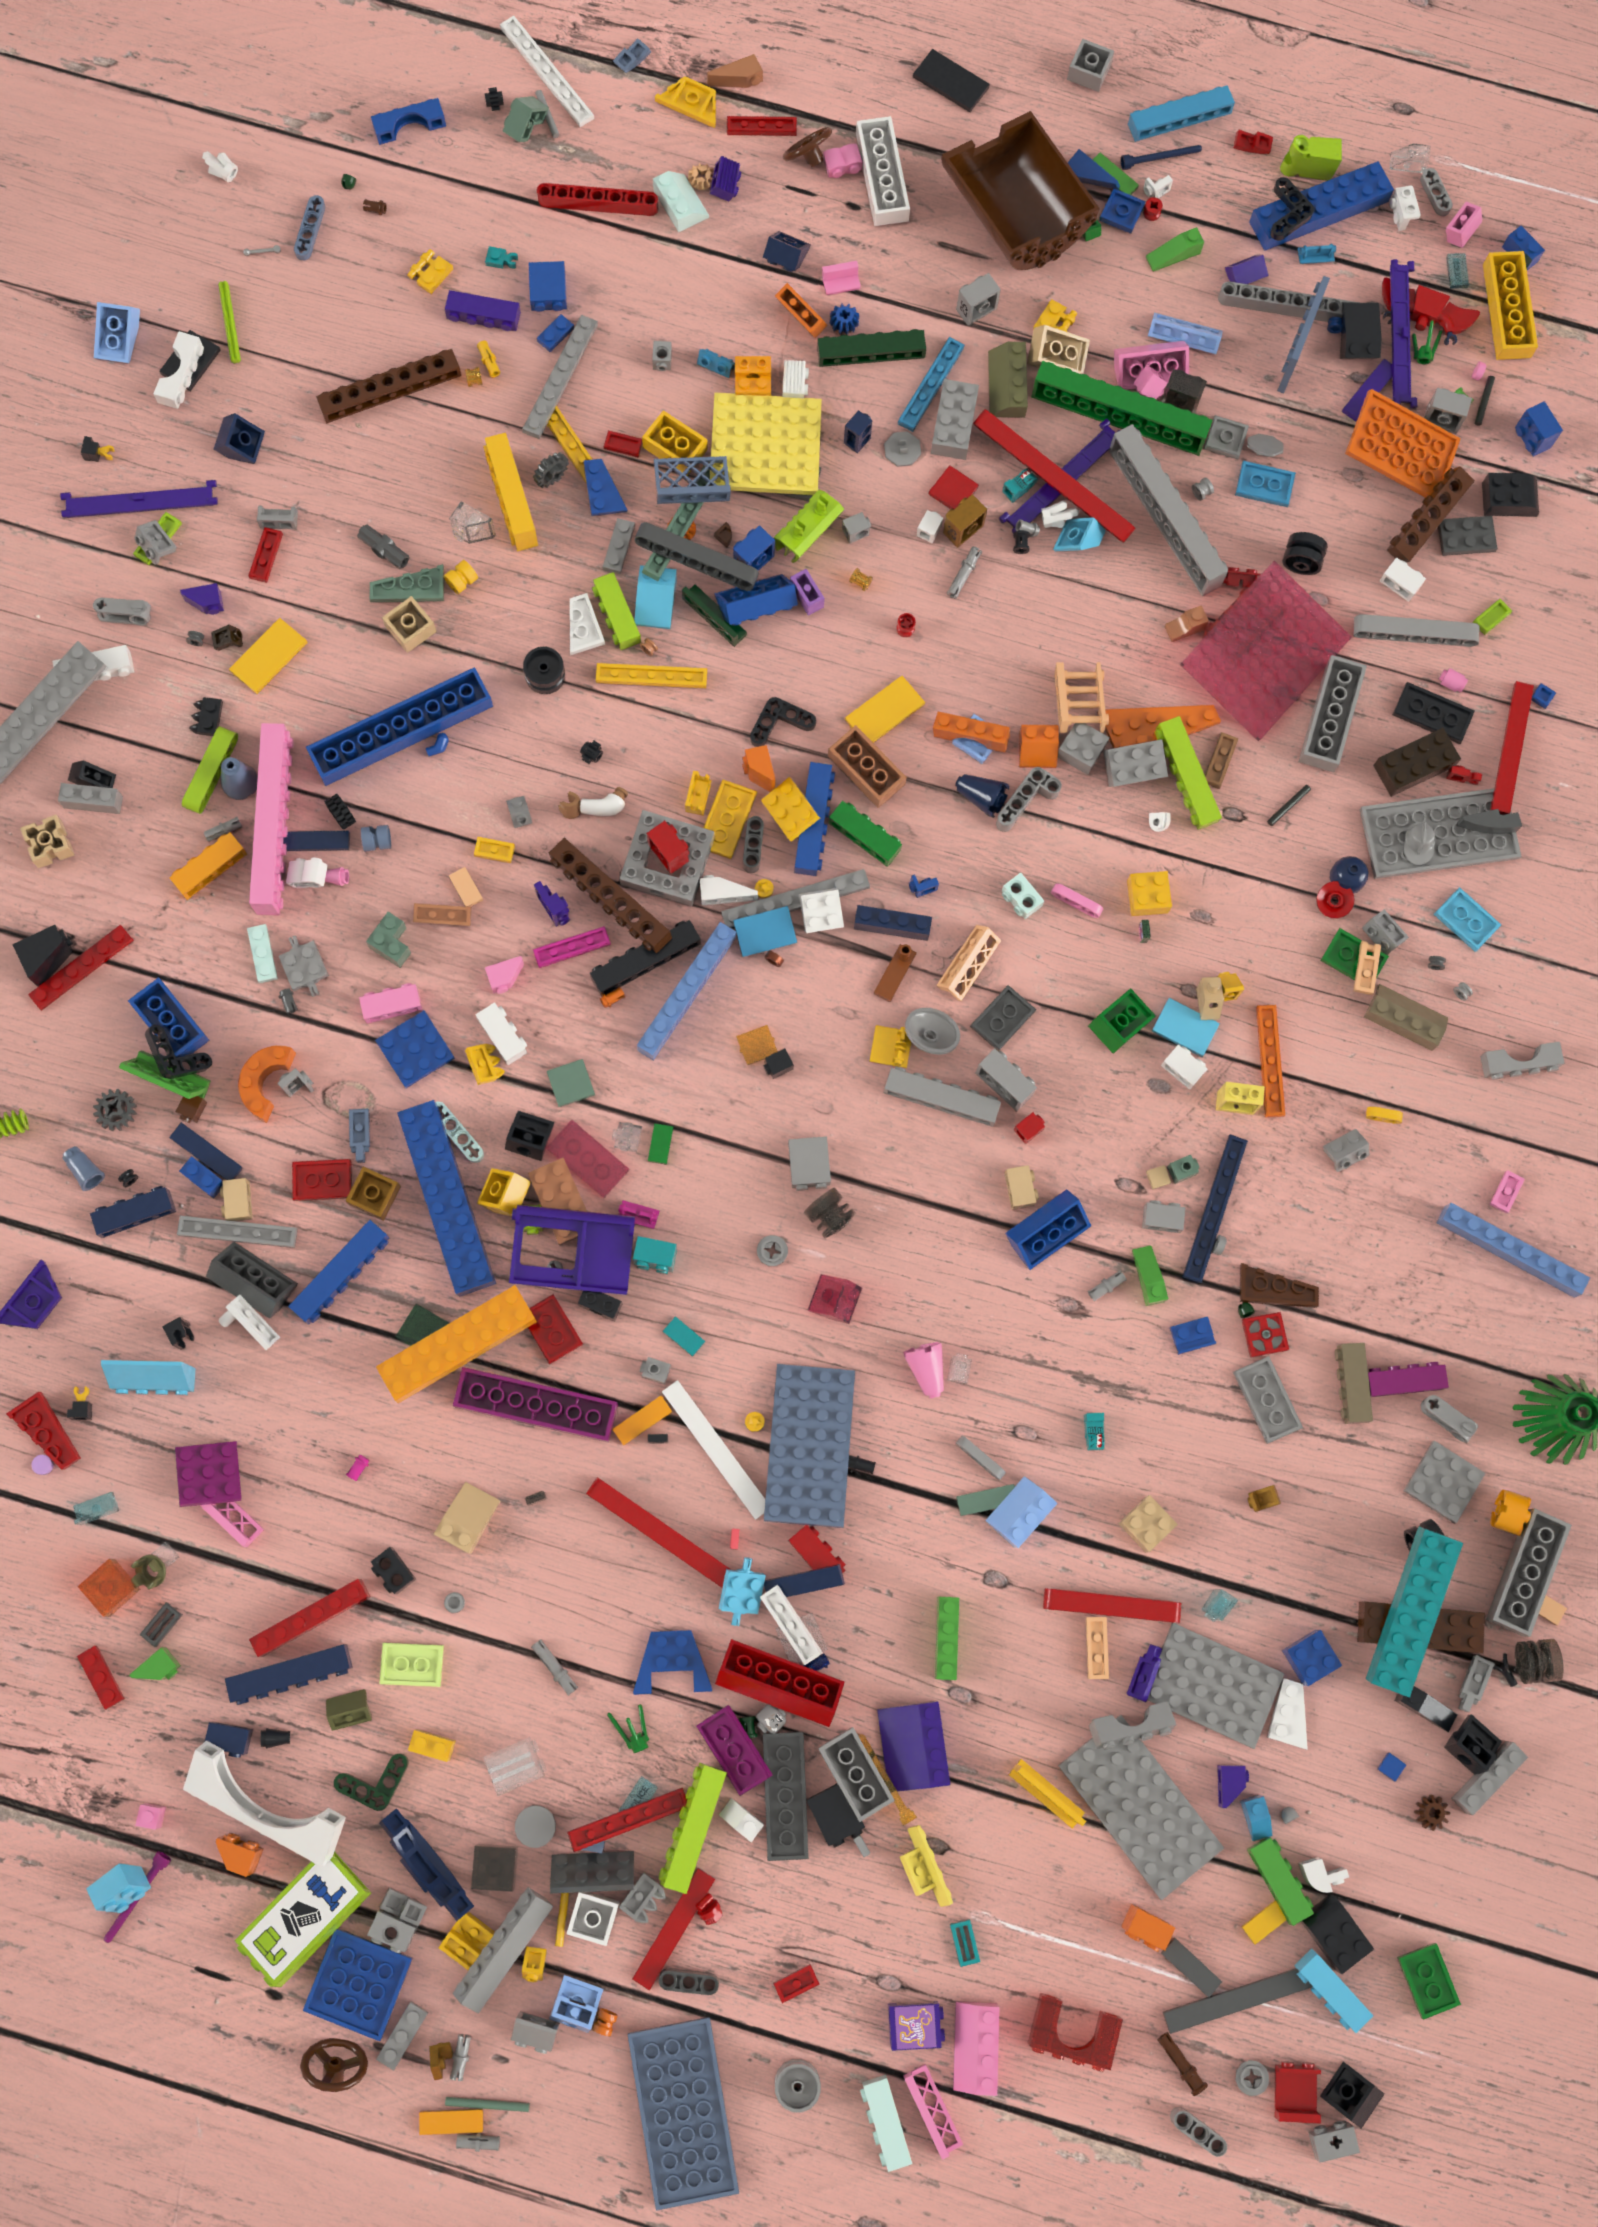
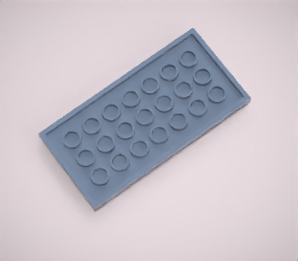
M777 1364L764 1522L844 1528L855 1370Z
M710 2017L628 2033L656 2211L739 2194Z

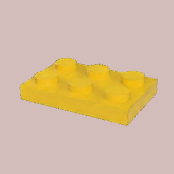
M790 777L761 800L791 842L820 819Z

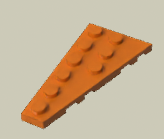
M1214 705L1105 709V713L1109 714V724L1105 725V731L1107 736L1110 737L1109 740L1113 748L1157 740L1155 731L1159 723L1180 716L1188 735L1215 726L1221 722Z

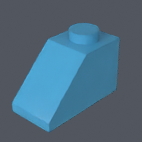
M1256 1795L1240 1800L1252 1841L1272 1836L1271 1817L1264 1796Z

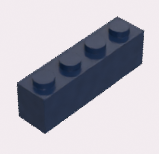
M857 905L854 930L928 941L932 917Z
M158 1186L151 1189L152 1192L146 1194L138 1193L133 1195L132 1199L126 1201L122 1199L114 1202L112 1206L96 1208L95 1212L90 1213L96 1235L104 1238L175 1213L176 1208L170 1190L166 1187Z

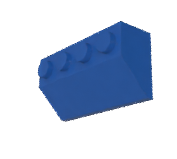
M783 574L756 581L751 591L735 587L714 593L722 616L729 625H739L742 621L756 620L759 616L773 615L776 611L790 610L793 606L798 605L795 584Z
M1066 1189L1005 1234L1015 1252L1027 1268L1031 1270L1090 1228L1091 1224L1080 1200Z

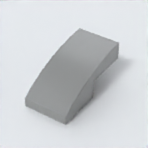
M389 1887L381 1902L380 1909L398 1916L399 1919L415 1926H419L427 1906Z

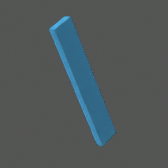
M951 337L948 338L899 418L898 425L914 432L942 386L944 379H946L965 347L964 344Z

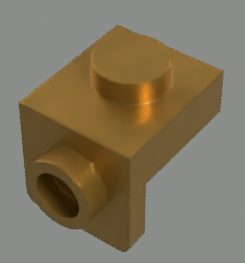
M1275 1485L1248 1493L1249 1506L1255 1512L1281 1504Z

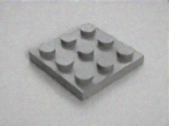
M1432 1441L1403 1491L1455 1524L1479 1486L1485 1472L1438 1442Z

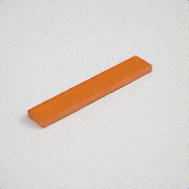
M1257 1005L1262 1085L1265 1086V1117H1284L1285 1103L1276 1005Z

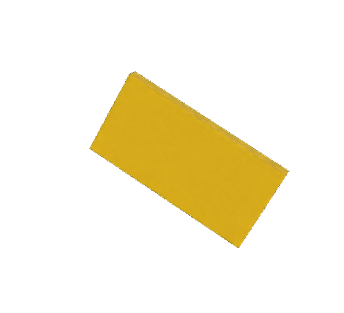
M279 618L229 668V671L253 692L258 694L308 642L285 621Z
M902 675L847 715L845 721L851 728L856 725L874 743L923 707L925 701Z
M722 779L703 827L715 833L714 842L710 850L711 853L732 859L755 801L757 791Z

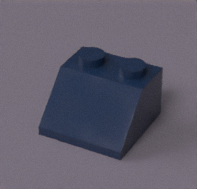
M778 231L769 236L763 258L767 259V262L770 264H779L783 266V269L793 272L800 268L811 244Z
M236 413L223 417L213 450L228 459L255 464L265 431Z

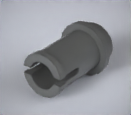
M290 988L281 990L278 997L282 999L286 1014L298 1011L292 996L294 994Z

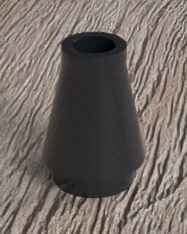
M269 1728L261 1730V1747L268 1749L283 1744H290V1731Z

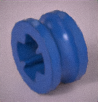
M1330 318L1327 330L1334 334L1341 333L1342 318Z

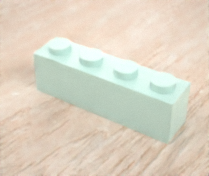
M883 2075L862 2082L864 2088L860 2089L863 2102L868 2101L870 2110L866 2111L869 2123H874L876 2131L872 2132L876 2145L880 2144L883 2152L879 2154L882 2167L887 2166L888 2172L911 2165V2157L887 2076Z

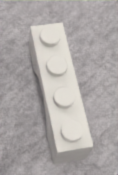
M180 331L173 344L174 352L181 360L180 367L173 375L160 378L153 393L157 403L176 409L184 401L186 388L191 384L192 373L196 371L197 361L204 351L199 337Z

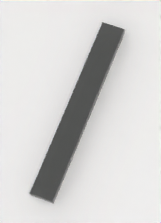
M1295 1968L1164 2011L1163 2015L1168 2031L1172 2034L1312 1988L1313 1986L1309 1981L1305 1984L1297 1975L1299 1970Z

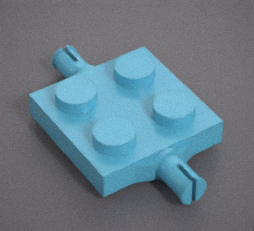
M744 1557L742 1569H726L718 1609L733 1613L731 1625L740 1626L741 1614H758L760 1596H762L766 1575L750 1570L753 1560L750 1557Z

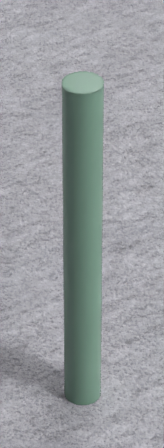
M446 2097L445 2106L520 2112H529L530 2103L456 2097Z

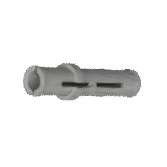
M973 546L967 558L962 561V566L947 591V595H950L951 598L957 599L971 571H974L975 564L982 554L979 548Z
M542 1639L531 1647L552 1673L554 1681L561 1685L568 1696L578 1688L567 1674V1669H563Z

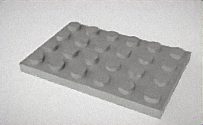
M1172 1623L1162 1646V1652L1159 1657L1161 1663L1147 1700L1155 1704L1168 1701L1172 1712L1255 1749L1285 1673L1178 1624Z

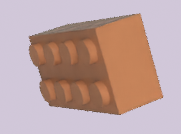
M856 725L828 748V758L877 808L881 807L905 786L907 777Z
M564 1158L528 1173L542 1207L587 1212ZM552 1229L559 1246L578 1238L576 1231Z

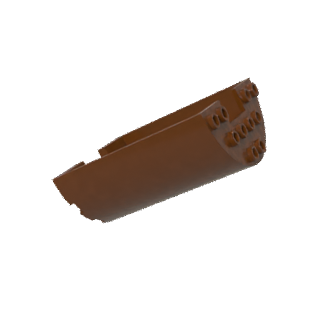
M1031 111L1001 125L999 137L975 148L974 142L970 140L942 154V166L1012 267L1017 270L1041 268L1047 262L1057 260L1097 220L1100 208Z

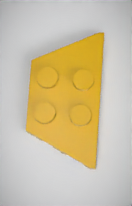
M684 76L677 83L667 87V91L661 95H655V102L710 127H716V90Z

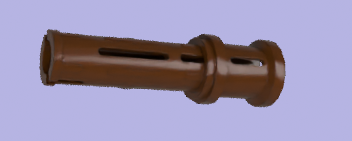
M1169 2033L1162 2034L1157 2040L1181 2073L1180 2078L1188 2084L1193 2096L1200 2094L1208 2087V2084L1202 2081L1196 2072L1197 2068L1190 2065Z

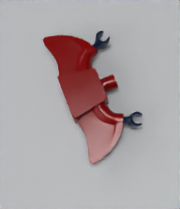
M1387 277L1382 281V296L1388 309L1384 313L1383 320L1386 317H1391L1390 279ZM1418 285L1416 291L1409 288L1410 320L1416 322L1415 329L1424 331L1426 326L1430 327V322L1434 321V325L1437 323L1444 328L1445 335H1447L1444 340L1445 345L1449 344V339L1453 341V345L1456 344V334L1471 327L1480 315L1478 310L1457 307L1451 302L1448 303L1449 295Z

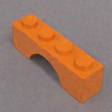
M938 711L933 725L934 737L951 741L955 738L975 740L983 744L987 749L1005 753L1010 738V727Z

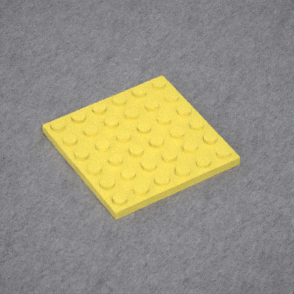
M714 392L711 457H727L731 491L814 495L818 491L822 399L735 395L732 393ZM714 463L712 466L720 471L723 468V463ZM710 470L711 480L716 474ZM720 477L714 481L718 486L725 485V481Z

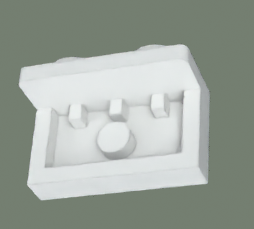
M1413 186L1396 188L1389 200V205L1393 209L1394 223L1397 224L1398 231L1406 229L1410 220L1420 218L1421 214Z

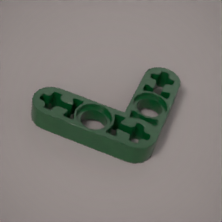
M401 1753L392 1756L376 1787L348 1773L337 1775L333 1782L334 1787L338 1792L376 1811H382L389 1805L408 1768L409 1760L406 1755ZM401 1757L404 1766H400L397 1769L396 1773H400L398 1777L395 1773L388 1771L389 1769L392 1771L395 1769L396 1763H394V1760H398ZM387 1776H392L395 1780L392 1788H387L384 1785V1779ZM346 1777V1782L350 1785H353L354 1781L357 1784L352 1788V1792L349 1793L348 1791L351 1788L348 1786L341 1788V1783L338 1782L339 1779ZM359 1786H364L367 1789V1795L364 1798H360L356 1794V1789ZM374 1791L375 1793L372 1796L376 1798L383 1796L385 1804H381L378 1807L375 1800L370 1799V1803L366 1800L371 1796V1792Z

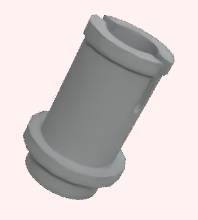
M1021 519L1016 523V531L1025 530L1030 533V537L1039 534L1040 527L1037 523H1029Z

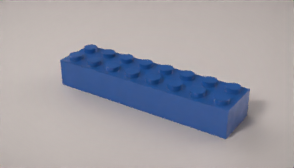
M1379 161L1300 191L1313 205L1314 213L1308 222L1283 240L1277 241L1270 236L1273 224L1291 211L1281 199L1254 209L1249 223L1265 251L1388 203L1394 188ZM1289 197L1290 201L1298 202L1297 197ZM1293 218L1288 219V222L1292 225L1297 223Z

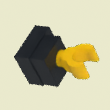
M84 436L81 448V455L84 460L99 462L100 455L107 460H113L112 456L107 454L109 451L115 452L113 446L100 447L99 443L94 442L92 437Z
M75 1386L73 1391L77 1401H73L72 1409L67 1410V1418L71 1420H92V1404L85 1401L90 1392L89 1388L85 1386L84 1392L79 1394V1388Z

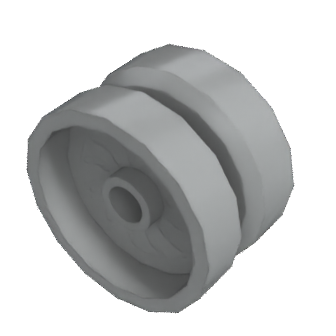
M791 2059L784 2062L775 2076V2094L778 2102L791 2112H804L811 2109L818 2101L821 2093L820 2077L816 2068L810 2062L803 2059ZM800 2083L801 2088L798 2089L797 2086L794 2088V2084Z

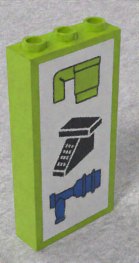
M334 1851L333 1857L323 1867L311 1861L237 1937L235 1940L239 1945L237 1949L242 1955L248 1956L251 1959V1966L256 1971L262 1972L265 1976L263 1978L270 1987H282L371 1894V1891Z

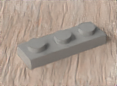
M617 518L604 560L603 570L621 574L634 532L635 522Z
M411 2001L376 2060L394 2071L429 2012Z

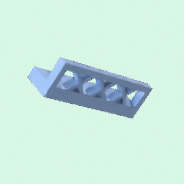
M1154 312L1148 336L1168 342L1185 341L1190 348L1217 354L1223 331Z

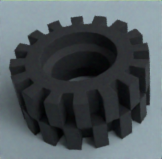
M337 793L324 801L343 830L356 822L352 813Z

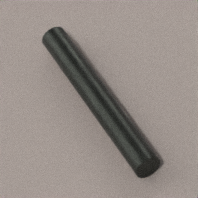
M1488 376L1474 423L1477 426L1482 425L1495 380L1494 376Z
M1305 785L1267 823L1273 826L1311 790L1310 786Z

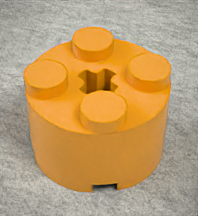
M1501 1490L1494 1505H1497L1495 1512L1492 1511L1491 1526L1520 1536L1524 1522L1528 1523L1531 1512L1528 1511L1531 1498L1509 1490Z

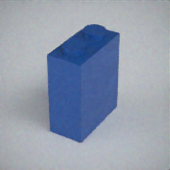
M564 261L529 262L531 311H561L567 309Z

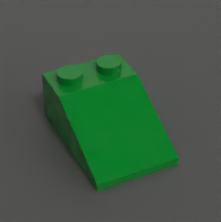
M1130 988L1099 1014L1088 1027L1114 1054L1153 1020L1156 1015Z

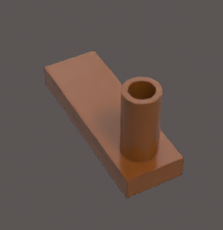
M899 945L874 991L875 995L888 1002H891L917 954V952L911 950L909 945Z

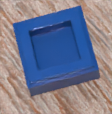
M1540 683L1533 693L1531 700L1546 709L1556 692Z
M1388 1752L1377 1770L1396 1782L1406 1764Z

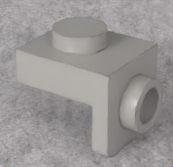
M524 796L506 801L514 828L532 823Z

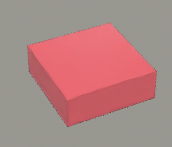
M731 1529L730 1548L733 1550H738L740 1529Z

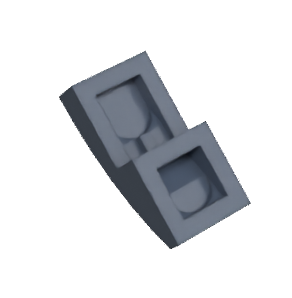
M637 38L628 49L624 48L613 62L627 73L638 66L651 53V50Z

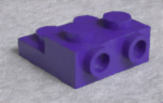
M541 881L535 883L536 895L555 926L567 924L570 921L568 917V912L570 911L564 897H559L557 893L552 895L548 886H543Z

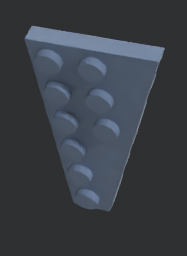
M1323 276L1321 283H1316L1313 291L1316 295L1311 296L1308 304L1311 308L1305 311L1302 319L1305 320V323L1300 324L1297 331L1298 334H1296L1292 343L1293 348L1290 349L1281 371L1284 375L1277 390L1278 392L1284 393L1329 283V277Z

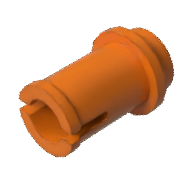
M618 987L607 995L603 994L600 1001L604 1008H611L612 1004L625 998V994Z

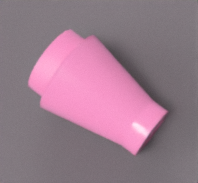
M340 867L327 870L325 882L340 886L348 884V869Z

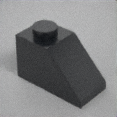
M82 760L72 763L68 781L77 785L113 788L116 774Z

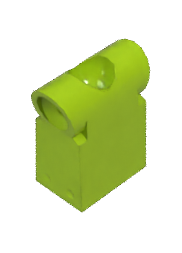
M1297 135L1281 163L1280 170L1282 174L1288 177L1299 174L1300 177L1331 180L1342 161V139L1310 137L1308 139L1304 135Z

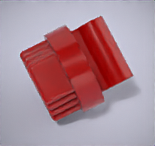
M707 1893L695 1906L701 1920H704L706 1925L717 1923L723 1916L720 1904L710 1893Z

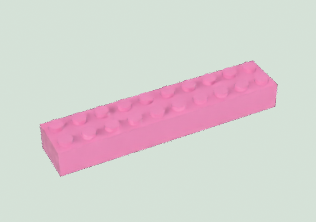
M261 723L249 904L257 915H280V909H283L281 891H284V880H282V873H285L286 870L283 855L287 853V846L283 844V838L287 837L288 827L285 824L286 819H289L287 802L290 801L288 784H291L289 766H292V755H290V749H293L294 746L293 738L290 737V731H287L284 724Z

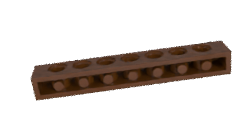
M442 350L438 354L425 356L421 360L408 362L404 366L391 368L387 372L374 374L367 379L357 380L352 384L340 386L330 392H323L316 396L327 424L461 377V371L453 350Z
M565 837L548 852L551 858L550 862L556 869L560 867L567 879L570 881L573 879L576 882V886L582 892L587 891L594 903L597 904L599 902L603 906L602 909L609 916L611 914L615 916L616 922L621 927L626 926L632 937L643 941L642 945L648 951L652 949L657 954L672 939L670 931ZM568 860H573L572 863L566 864ZM586 871L584 875H579L580 872ZM594 883H600L597 887H592ZM609 894H612V895H613V896H612L611 898H609V899H606V898H605V897H606L607 895H609ZM626 906L624 910H618L619 907ZM633 918H639L637 922H631ZM646 930H653L650 934H644Z

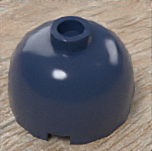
M1346 856L1335 862L1330 870L1329 878L1331 882L1338 881L1339 885L1345 889L1351 888L1353 894H1355L1365 886L1369 871L1367 865L1361 859L1354 856Z

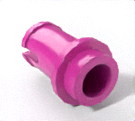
M359 1454L358 1457H355V1462L346 1475L357 1481L365 1467L369 1466L368 1462L370 1460Z

